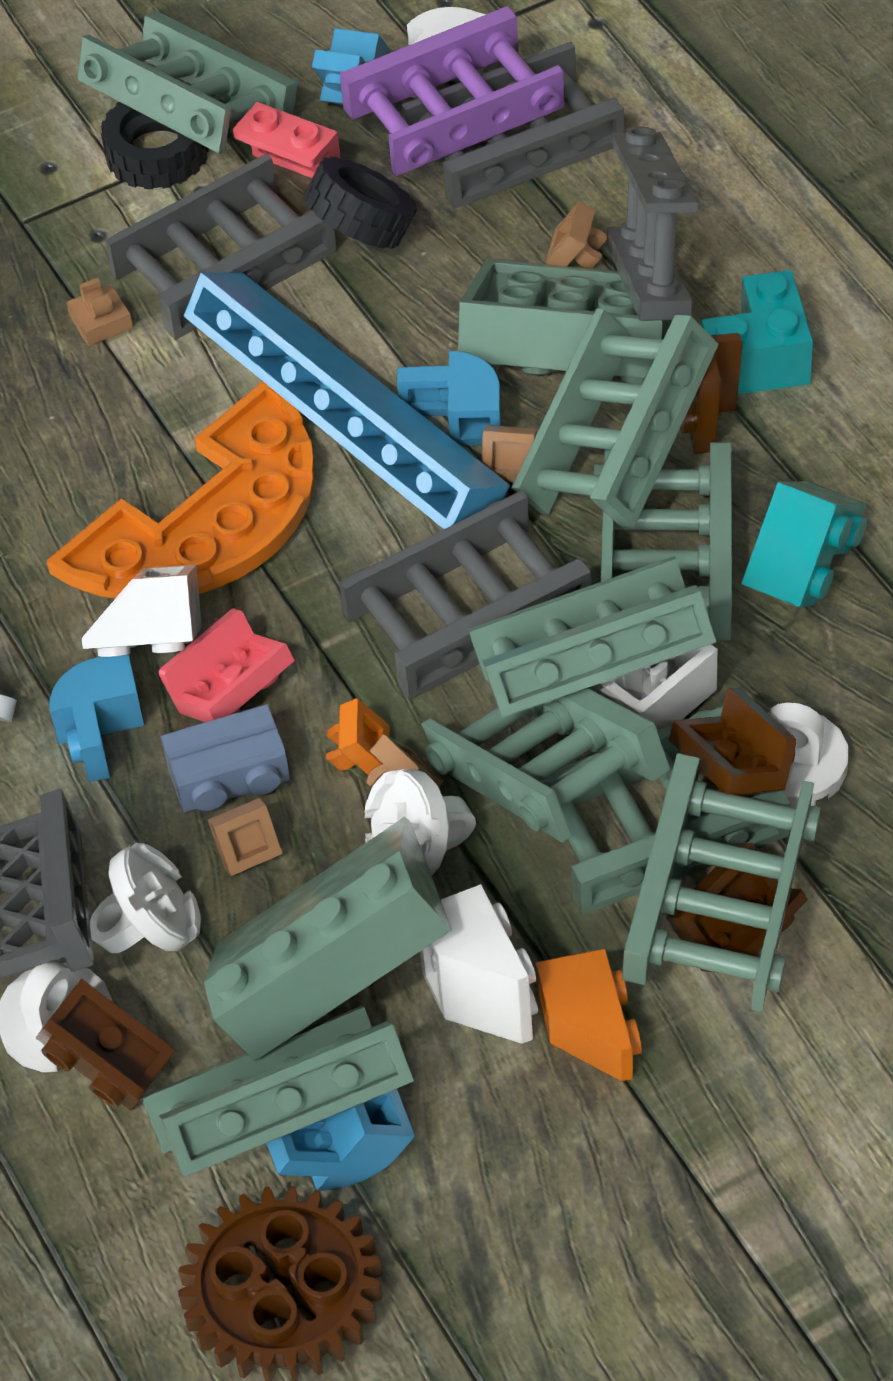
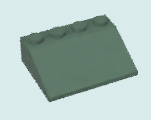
M486 259L460 301L458 351L483 359L493 369H497L501 365L520 366L523 372L529 374H546L551 370L567 371L597 308L605 309L632 337L664 339L672 320L640 321L618 271ZM622 357L614 376H621V380L627 383L643 384L654 360Z
M406 816L216 944L204 980L214 1021L254 1061L452 931L412 823Z

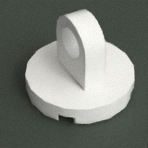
M786 702L771 708L768 714L796 738L795 759L790 768L786 788L783 790L791 802V807H797L803 781L814 783L811 806L816 805V800L822 799L827 795L829 799L839 791L847 776L848 744L841 730L825 716L802 704Z
M402 769L383 773L373 785L365 805V818H372V833H365V841L368 842L406 816L412 823L431 876L440 867L446 850L456 847L466 840L476 825L473 813L462 798L442 796L437 784L425 772L415 769Z
M136 843L131 847L129 845L110 860L109 878L113 894L99 904L91 917V939L110 953H120L144 937L153 945L165 951H179L200 934L201 915L197 900L190 890L183 894L181 888L176 883L182 877L179 874L180 871L163 853L144 843Z
M57 960L36 966L21 974L7 986L0 999V1036L7 1053L24 1067L40 1072H58L57 1066L42 1054L41 1049L44 1045L35 1038L81 978L112 1001L109 991L101 978L88 968L71 972L67 962L60 963Z

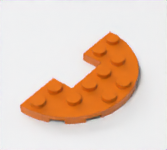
M262 381L195 437L197 452L223 468L219 473L159 523L121 498L46 560L49 573L79 590L101 597L116 599L143 568L197 564L199 594L222 587L258 568L271 558L292 536L302 521L311 500L315 467L311 440L303 425L300 412Z

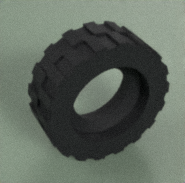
M117 102L113 109H109L106 113L105 121L102 120L101 137L107 166L110 172H114L116 179L127 182L129 186L153 190V188L162 187V189L168 188L176 183L181 184L187 181V178L191 175H196L200 171V166L205 164L207 160L206 152H209V148L121 102ZM168 131L178 134V138L175 141L157 148H141L132 145L134 139L149 132Z
M332 156L330 158L325 157L320 161L303 197L309 209L313 210L316 216L328 223L329 226L352 239L359 240L367 245L377 246L378 248L388 247L392 249L398 246L417 212L414 200L392 180L387 179L377 171L367 168L365 165Z

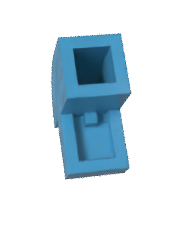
M334 28L330 51L315 49L312 69L323 81L320 96L321 102L343 105L340 73L389 54L390 48L379 34Z
M449 351V366L397 368L398 396L422 416H448L450 438L460 446L482 445L483 430L486 425L502 426L499 379L494 369L483 359L465 352Z
M129 654L97 657L81 662L69 669L58 680L52 690L49 707L58 744L68 742L72 763L84 762L88 783L110 778L101 735L144 726Z
M394 1089L272 1140L267 1145L278 1175L312 1176L316 1190L327 1191L357 1184L381 1172L399 1156L415 1135L398 1090Z

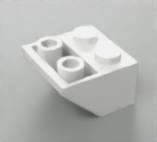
M197 564L143 568L82 637L83 649L97 648L98 656L100 657L127 655L131 653L130 648L145 644H152V652L154 653L185 650V644L193 641L202 628Z
M710 644L588 687V689L655 723L658 731L672 726L673 720H682L717 690L718 649Z
M481 884L441 899L452 931L420 951L422 974L444 1018L521 1044L533 1040L531 1016L538 1013V1007L529 984L536 982V975L525 949L521 948L515 951L509 939L512 936V929L503 906L499 902L491 905Z

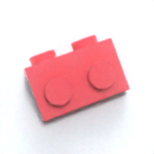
M256 102L233 128L234 138L250 144L253 156L259 158L267 153L272 158L273 164L310 178L313 177L323 158H330L332 156L341 159L338 131Z
M233 608L186 646L185 650L179 652L161 667L159 676L180 714L202 722H208L239 713L242 705L260 690L271 686L278 679L279 674L295 660L287 644L254 634L244 613Z

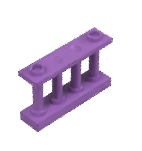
M508 6L340 73L343 108L349 117L354 120L374 112L391 133L388 134L391 169L395 176L564 108L563 70L558 65L538 74L533 72L518 54L517 16ZM500 61L517 82L493 91L477 70ZM458 78L475 99L451 108L435 87ZM416 95L433 117L409 126L392 104Z

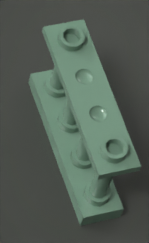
M158 11L145 15L142 42L118 50L91 35L82 37L77 80L217 153L225 151L229 123L243 118L256 102L293 115L298 86L297 81ZM142 61H147L156 67L153 68ZM180 78V79H182V80H184V81H186V82H188V83H190V84H192V85H189V86H188L187 84H185V83H183V82H181V81H179V80H177V79ZM212 97H217V98H219V99H221V100H223V101H225V102H227V103L224 104V103H222V102H220V101H218V100H216V99H214V98H212Z
M597 308L512 488L516 492L522 490L527 496L528 503L541 514L549 515L559 492L590 496V499L618 525L635 527L719 344L692 316L675 315L664 339L632 337L605 309ZM622 357L654 360L643 384L612 381ZM602 401L633 405L621 430L590 426ZM581 446L612 450L600 476L569 472Z
M710 443V464H699V469H661L652 490H699V496H710V504H699V509H642L635 527L618 525L603 511L601 582L613 578L614 571H633L675 556L680 571H699V577H709V586H699V590L702 594L715 639L731 640V443ZM605 449L604 464H594V475L600 476L612 450ZM615 530H699V536H710V545H699V550H614Z
M675 556L468 629L484 679L490 682L502 718L716 643L701 591L696 585L685 588Z
M588 688L503 718L497 707L457 734L431 718L421 724L429 743L425 748L426 755L437 772L441 775L449 774L522 818L534 831L542 830L562 843L570 838L571 834L561 808L620 768L624 770L630 769L652 782L670 770L655 723ZM523 716L536 717L535 720L488 751L479 747V745ZM556 732L561 735H569L519 769L509 764ZM587 750L601 753L552 787L541 783L542 780Z
M723 706L712 711L704 710L698 712L690 719L721 716ZM672 726L657 731L670 767L669 771L658 778L666 793L677 753L683 754L669 741ZM601 753L565 765L542 780L541 783L552 787ZM620 768L561 808L571 837L567 840L580 862L571 866L573 900L582 916L640 894L656 832L651 831L626 787L646 778L630 769L624 770ZM783 790L751 793L747 797L791 807V802ZM603 794L606 795L632 842L607 853L599 851L575 807L577 804ZM703 811L700 817L690 815L686 828L687 830L695 831L694 837L733 846H736L738 843H753L756 848L789 836V830ZM689 860L688 865L677 863L673 879H679L713 865Z
M677 753L624 950L622 980L645 985L650 965L661 966L663 960L755 981L751 1010L762 1012L767 990L779 993L786 957L776 955L802 843L803 840L814 842L821 807L811 806L814 783L802 782L796 808L734 794H726L707 789L706 782L698 781L700 758ZM703 811L789 830L791 832L785 857L694 837L695 831L686 829L689 816L700 817ZM689 860L777 879L779 882L773 907L682 887V880L673 879L677 863L688 865ZM676 910L765 929L767 932L761 957L668 937L669 931L660 929L664 913L675 915Z
M360 1006L301 1030L256 1061L245 1053L143 1095L141 1098L162 1152L164 1154L169 1151L173 1152L180 1173L183 1177H186L414 1082L393 1024L386 1021L372 1027L365 1007Z

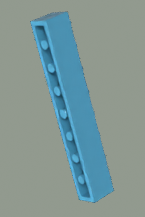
M243 272L200 273L184 317L443 529L478 513L495 501L504 499L510 486L507 482Z

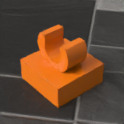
M359 698L341 704L339 723L327 730V737L339 747L327 753L326 760L338 770H347L356 764L369 775L375 767L383 765L370 750L383 734L390 737V725Z

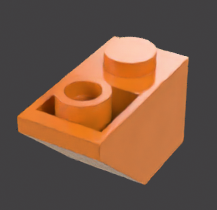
M601 949L536 962L537 994L550 1043L621 1082L632 1080L633 1056L642 1053L641 1041L635 1019H624L621 1005L628 1004L625 981L622 980L621 969L611 971L606 950Z

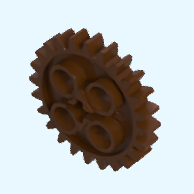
M290 1186L284 1200L278 1201L275 1200L270 1187H264L262 1203L254 1205L245 1194L239 1195L240 1212L234 1215L223 1206L218 1207L217 1211L221 1223L218 1228L205 1223L199 1225L201 1239L205 1245L187 1243L185 1247L191 1264L179 1267L181 1283L186 1287L178 1290L182 1309L188 1310L184 1313L188 1331H198L196 1338L199 1349L202 1352L215 1347L214 1355L217 1366L220 1368L229 1364L236 1357L237 1368L241 1378L245 1379L255 1365L262 1367L265 1381H272L277 1368L286 1367L291 1381H298L299 1367L305 1363H308L312 1370L320 1375L323 1373L321 1356L328 1353L333 1358L343 1362L346 1357L342 1341L346 1339L353 1343L362 1344L364 1337L359 1322L375 1323L377 1319L375 1306L371 1302L382 1299L381 1282L376 1279L382 1276L380 1258L372 1256L376 1253L374 1238L372 1234L362 1235V1223L358 1215L344 1220L343 1202L340 1200L324 1210L321 1193L318 1190H315L305 1203L299 1202L295 1186ZM286 1238L299 1240L296 1245L290 1248L281 1249L274 1247L277 1242ZM248 1246H255L261 1252L268 1268L274 1274L275 1280L269 1282L265 1263L247 1249ZM243 1274L250 1276L246 1282L239 1285L231 1286L224 1284L228 1278L234 1275ZM330 1280L338 1283L333 1289L324 1292L311 1289L321 1281ZM292 1284L295 1301L315 1318L313 1321H307L297 1310V1305L292 1296L287 1292L286 1286ZM280 1317L288 1320L277 1329L269 1330L261 1327L265 1321L271 1318Z

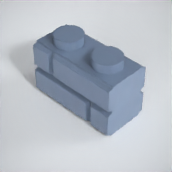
M268 704L161 735L167 767L183 813L194 809L211 811L222 806L228 799L248 793L264 795L274 791L281 783L290 781L285 749Z

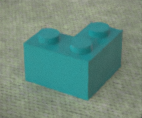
M792 269L742 276L741 314L701 319V326L709 335L739 333L741 335L743 345L738 394L811 384L813 340Z
M810 481L778 482L741 584L798 607L816 605L818 599L822 600L826 596L832 584L834 570L829 567L833 556L849 553L851 547L856 548L861 542L867 527V518L863 517L867 503Z

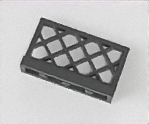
M61 788L40 795L41 813L0 826V860L9 861L0 870V895L3 892L11 894L0 906V930L4 926L14 928L0 942V978L65 957L71 972L94 965L81 831ZM35 836L23 849L14 847L19 841ZM28 867L37 869L25 882L17 880ZM31 900L40 902L28 915L19 913ZM33 934L46 937V941L20 948Z

